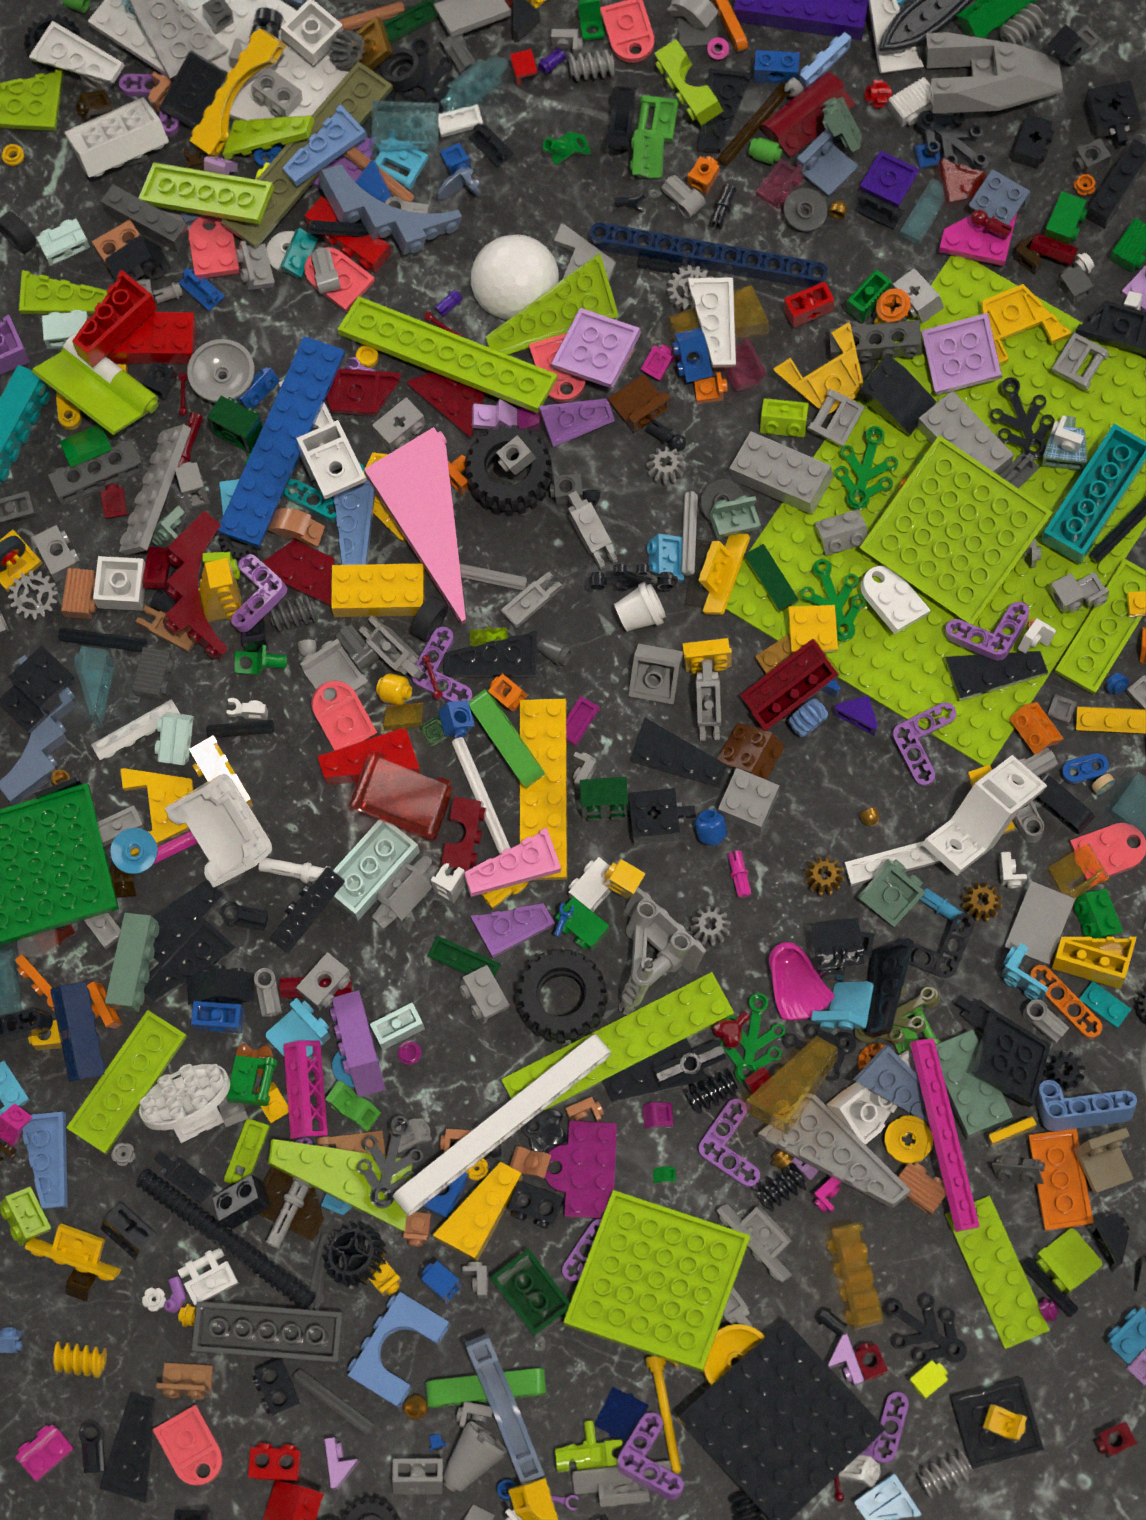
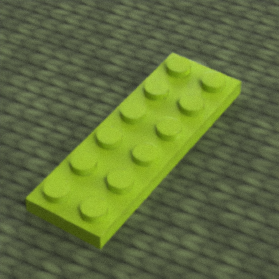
M153 163L139 199L155 207L260 224L274 190V185L272 182Z
M1123 559L1106 587L1109 590V597L1106 598L1107 601L1099 607L1094 606L1054 672L1093 695L1100 688L1143 616L1129 617L1127 593L1146 591V570L1126 559Z
M147 1010L104 1072L105 1074L101 1076L66 1128L107 1155L140 1107V1100L153 1088L188 1036Z
M990 1196L974 1202L980 1225L979 1228L956 1232L951 1212L946 1213L945 1217L1004 1350L1047 1333L1050 1329L1040 1311L1039 1304Z

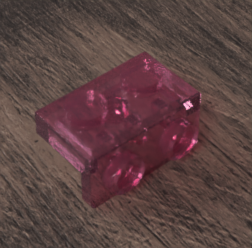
M781 158L757 189L756 196L778 209L782 203H785L786 198L792 193V189L802 183L804 179L803 166L799 164L796 168Z
M745 338L739 345L735 346V367H724L736 391L759 386L767 375L749 338Z

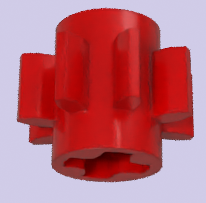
M873 80V85L866 87L865 99L874 108H884V103H888V99L892 97L891 87L887 85V82H883V80Z

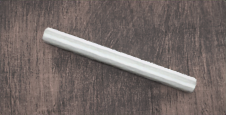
M463 737L456 738L452 741V745L475 799L484 803L483 807L487 808L485 822L500 855L502 851L510 848L465 740Z

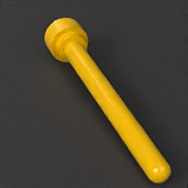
M656 1356L645 1358L647 1368H650V1373L653 1372L671 1469L674 1474H679L681 1472V1464L663 1376L666 1360Z

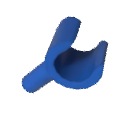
M565 902L560 905L559 913L561 917L554 935L559 937L566 920L570 919L574 913L573 905L570 912H563Z

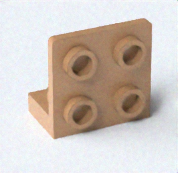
M164 1363L163 1382L156 1383V1389L161 1391L162 1395H166V1398L178 1399L180 1394L190 1397V1399L204 1400L205 1396H211L214 1366Z

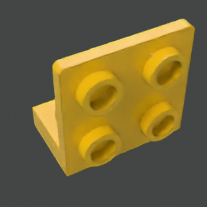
M728 638L683 643L686 672H691L692 674L703 672L702 660L712 659V669L714 671H724L728 667H732V650L729 648Z

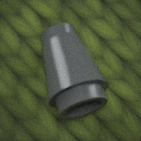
M542 638L537 646V651L541 652L558 666L561 664L567 665L572 657L573 650L567 644Z

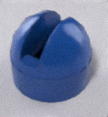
M508 1479L501 1481L497 1487L499 1497L504 1501H511L510 1494H502V1492H509V1489L517 1487L516 1484Z

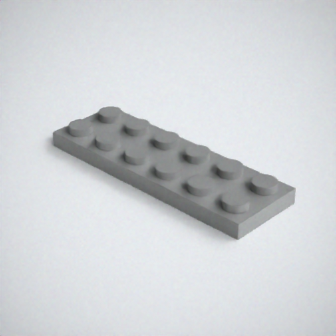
M183 424L163 430L157 438L158 446L150 458V468L142 480V490L135 499L136 506L134 512L128 518L129 525L127 531L121 537L119 552L130 555L148 549L175 475V468L178 466L188 439L190 427Z

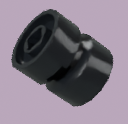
M258 8L255 12L254 25L251 28L249 39L259 28L269 32L278 39V31L282 26L283 15L271 8Z

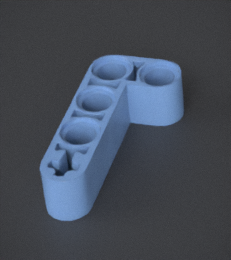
M1046 1080L1039 1086L1036 1104L1044 1127L1050 1131H1062L1130 1121L1134 1115L1137 1098L1129 1091L1064 1098L1059 1084L1052 1080Z

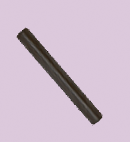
M783 81L718 156L720 164L723 166L729 165L760 128L759 125L768 119L790 93L789 90L785 92L787 82Z

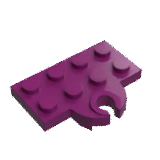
M569 1121L568 1145L558 1146L549 1152V1155H551L549 1164L557 1162L561 1165L562 1170L559 1174H551L549 1171H546L544 1179L551 1189L556 1192L565 1193L564 1218H603L614 1190L617 1123Z

